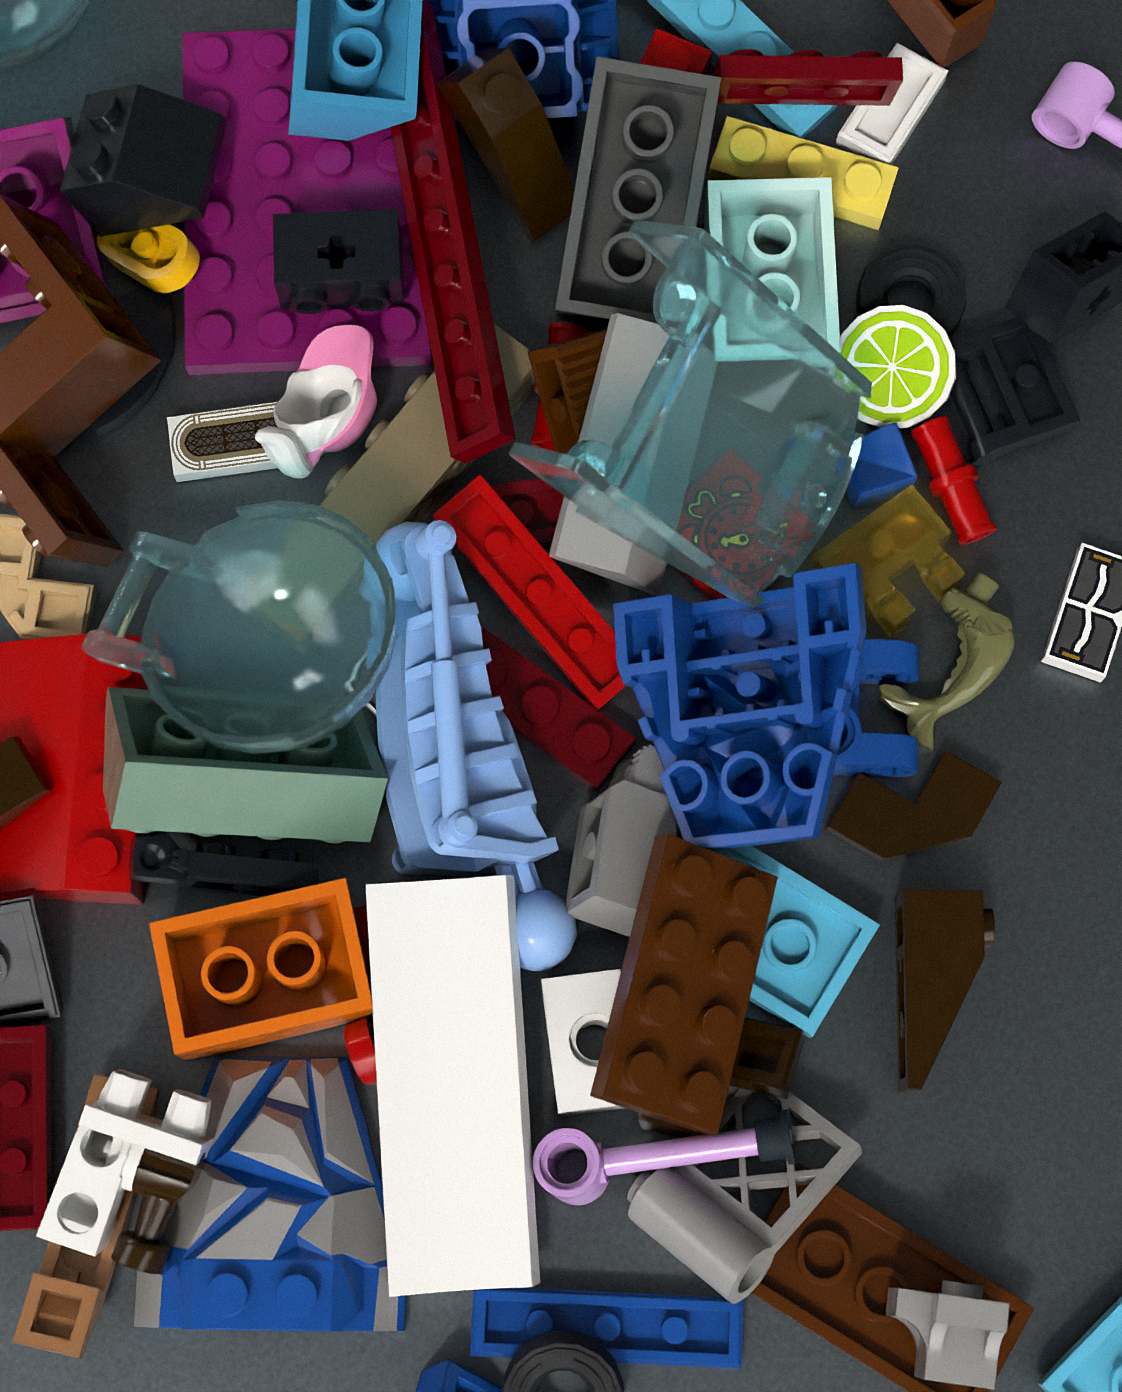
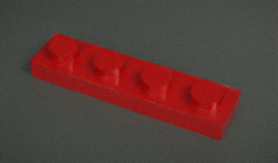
M481 475L431 516L433 521H446L453 527L456 533V543L454 546L592 707L599 710L626 686L617 668L615 631L551 557H548L549 554Z

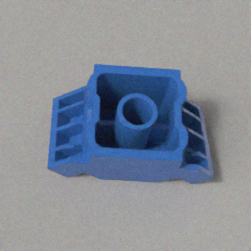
M426 0L433 6L446 76L485 49L509 48L540 100L547 118L577 116V111H588L596 57L620 60L616 0Z

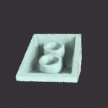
M831 177L708 180L703 219L705 267L714 362L839 358L841 351Z

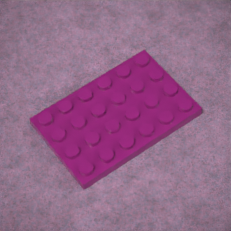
M295 29L182 33L183 100L221 113L227 121L205 217L184 221V234L197 248L200 255V263L195 275L184 286L185 368L188 375L298 371L312 340L324 330L339 325L361 326L372 334L374 346L371 368L432 365L431 347L390 127L350 141L288 134ZM398 209L402 234L404 304H390L388 308L374 312L361 311L353 306L328 307L325 311L317 314H301L293 311L291 308L281 309L274 285L273 214ZM344 261L335 262V269L343 268Z

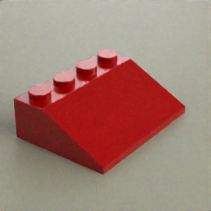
M78 634L0 642V743L12 736H19L52 789L0 831V894L35 888L38 900L144 905L146 882L129 880V861L132 841L137 836H150V832L135 833L126 829H111L103 793L105 708L108 687L162 691L165 655L153 636Z

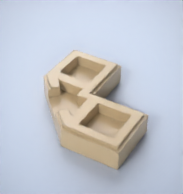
M0 514V611L22 640L90 634L98 593L95 586L37 579L42 554L25 538L22 532V528L26 525L20 516Z

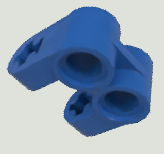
M864 640L841 737L842 745L838 750L833 775L857 776L858 772L867 777L897 778L913 776L918 773L917 738L900 734L864 733L861 730L859 719V684L904 685L919 680L920 649L915 643L899 640Z

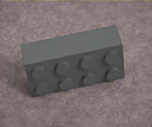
M596 57L556 300V313L609 321L611 314L620 313L679 329L722 77Z

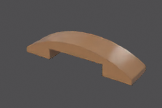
M93 1075L85 1105L99 1099L100 1093L109 1077ZM149 1088L141 1111L142 1114L155 1118L160 1093L158 1089ZM125 1189L115 1218L118 1221L109 1246L96 1256L51 1241L48 1242L39 1274L33 1273L12 1342L82 1359L117 1264L111 1258L119 1233L126 1231L128 1228L137 1193Z

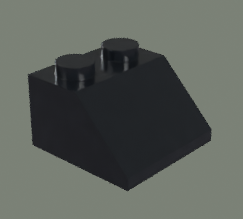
M140 84L87 94L60 191L100 237L204 218L227 121L221 113Z

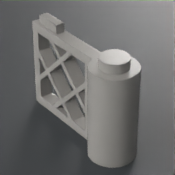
M729 1086L718 1133L728 1132L735 1123L736 1130L745 1129L744 1113L762 1093ZM790 1091L787 1099L764 1095L779 1105L782 1110L788 1109L790 1120L792 1115L803 1124L801 1126H792L794 1141L822 1138L838 1151L824 1168L796 1171L795 1164L789 1165L786 1158L787 1172L749 1176L747 1157L738 1158L740 1177L711 1180L696 1168L698 1164L669 1167L656 1171H644L634 1181L627 1195V1200L630 1202L628 1218L732 1304L742 1301L758 1286L770 1268L775 1253L862 1154L860 1144ZM808 1185L798 1197L797 1186ZM789 1187L790 1207L772 1228L752 1213L750 1190ZM741 1191L742 1204L729 1193Z

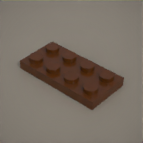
M671 834L655 836L590 1093L591 1097L701 1134L718 1135L777 884V876Z
M801 1163L796 1165V1171L811 1170ZM808 1185L797 1186L798 1197ZM834 1185L775 1253L766 1275L751 1292L755 1297L907 1392H989L990 1389L924 1380L915 1377V1341L906 1325L898 1319L886 1315L888 1287L941 1294L942 1280L984 1286L983 1300L1008 1303L1007 1333L1004 1334L999 1349L996 1378L1035 1309L837 1185ZM783 1187L764 1220L771 1228L790 1207L789 1187Z

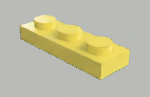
M727 116L709 167L708 179L746 180L831 177L833 217L879 230L899 167Z

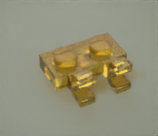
M910 485L814 553L811 562L815 569L851 563L859 564L862 569L864 600L868 603L876 622L890 639L910 625L911 620L908 617L915 610L908 599L890 581L915 565L919 570L924 585L940 604V599L945 592L949 591L952 587L960 588L957 581L962 579L965 574L956 561L941 548V545L949 540L951 530L913 485Z

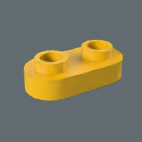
M171 224L102 237L97 235L99 250L114 267L158 293H170L186 286L192 280L199 267L200 255L197 248L181 230Z

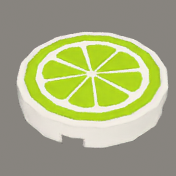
M906 305L879 306L858 316L840 336V357L832 359L833 383L857 398L852 413L859 420L879 428L893 423H897L899 428H908L931 418L948 400L956 379L955 350L946 330L929 314Z

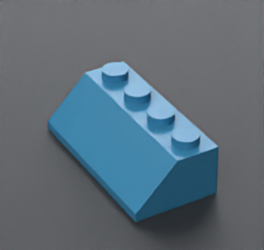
M297 0L289 135L350 141L416 118L422 0Z

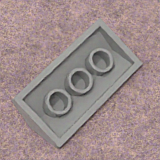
M620 313L611 314L548 556L652 595H659L718 363V361L714 362L713 352L686 331Z

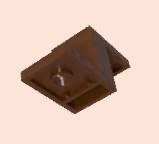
M0 194V252L15 264L19 262L30 276L25 282L27 289L47 309L0 352V501L8 507H14L26 524L22 528L25 538L42 555L70 559L76 563L84 562L107 567L124 550L55 459V456L162 360L58 223Z

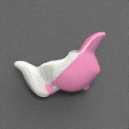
M339 325L328 328L318 334L307 348L298 371L289 377L286 392L273 408L277 427L266 426L259 429L255 434V440L261 443L269 459L284 475L297 479L307 477L313 471L323 453L337 452L349 447L361 437L370 424L378 400L371 379L373 336L366 328L357 325Z

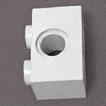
M620 969L541 979L558 1117L624 1109V1107L590 1096L599 1060H590L584 1057L576 1045L577 1036L584 1028L597 1025L607 1029L621 974Z

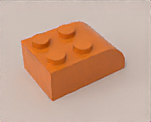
M346 878L149 923L174 1055L185 1061L335 1027L373 1013L372 994Z

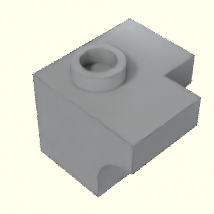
M942 1280L941 1294L888 1287L886 1315L894 1317L906 1325L914 1338L916 1345L915 1377L924 1380L995 1390L998 1354L1002 1338L1007 1333L1009 1304L983 1300L984 1286Z

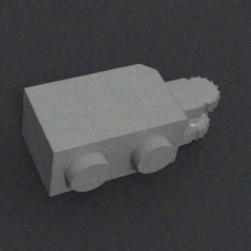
M651 744L647 747L643 746L633 754L634 759H625L614 768L615 772L612 774L614 779L610 781V788L580 808L565 902L567 913L571 914L575 919L628 937L631 934L655 836L671 834L682 838V833L659 776L664 769L656 747L651 746Z

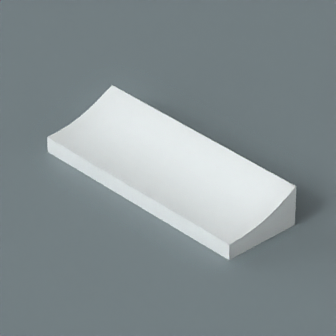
M514 875L366 884L389 1297L462 1290L533 1287L540 1283L520 959L516 930L517 912Z

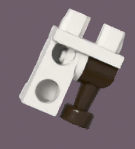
M123 1069L113 1071L102 1089L99 1099L84 1107L78 1124L80 1126L68 1151L36 1237L96 1256L109 1246L118 1221L115 1218L126 1189L141 1194L143 1197L134 1231L126 1230L119 1233L111 1258L117 1263L134 1270L150 1274H163L170 1254V1246L161 1240V1237L178 1199L190 1191L198 1181L204 1159L207 1158L213 1141L212 1137L205 1135L212 1100L177 1089L173 1091L164 1120H160L141 1113L152 1080Z

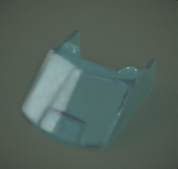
M635 220L628 233L667 267L657 284L653 296V312L656 322L669 335V338L611 446L597 440H582L574 445L567 454H562L515 442L509 455L578 506L576 512L732 600L756 607L765 600L759 594L779 575L790 578L801 566L833 518L846 492L861 450L864 434L855 433L854 431L857 423L860 396L871 398L872 382L708 232L697 227Z

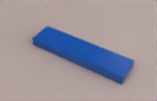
M536 1288L473 1290L470 1356L512 1358L515 1352L533 1337L554 1330L580 1332L599 1341L617 1363L742 1369L743 1300L732 1304L724 1297Z

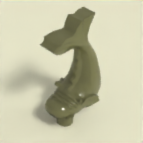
M977 573L965 592L952 587L940 599L943 610L946 613H950L951 617L955 618V622H958L957 636L962 642L959 645L961 656L956 660L957 666L951 671V678L945 681L941 694L926 699L913 695L896 685L882 684L878 687L880 701L891 711L905 716L907 736L917 738L918 745L930 753L934 748L933 729L936 720L963 706L982 693L1001 673L1014 649L1012 622L1006 616L986 606L999 588V585L982 573Z

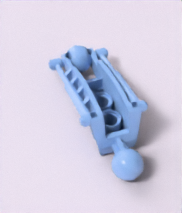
M442 520L433 521L429 525L424 522H403L384 532L377 541L372 557L374 575L372 590L376 597L385 603L387 640L382 641L378 645L376 717L379 756L388 776L385 795L397 840V845L392 854V864L399 873L412 875L483 877L514 875L517 912L516 930L520 968L529 971L550 970L562 963L570 953L577 937L576 919L567 913L565 899L542 888L534 862L558 851L559 848L555 837L547 838L536 817L537 801L509 719L502 711L504 707L500 696L492 698L486 665L492 659L489 648L483 649L481 625L477 616L479 610L476 602H469L454 555H452V548L456 543V533L449 523Z

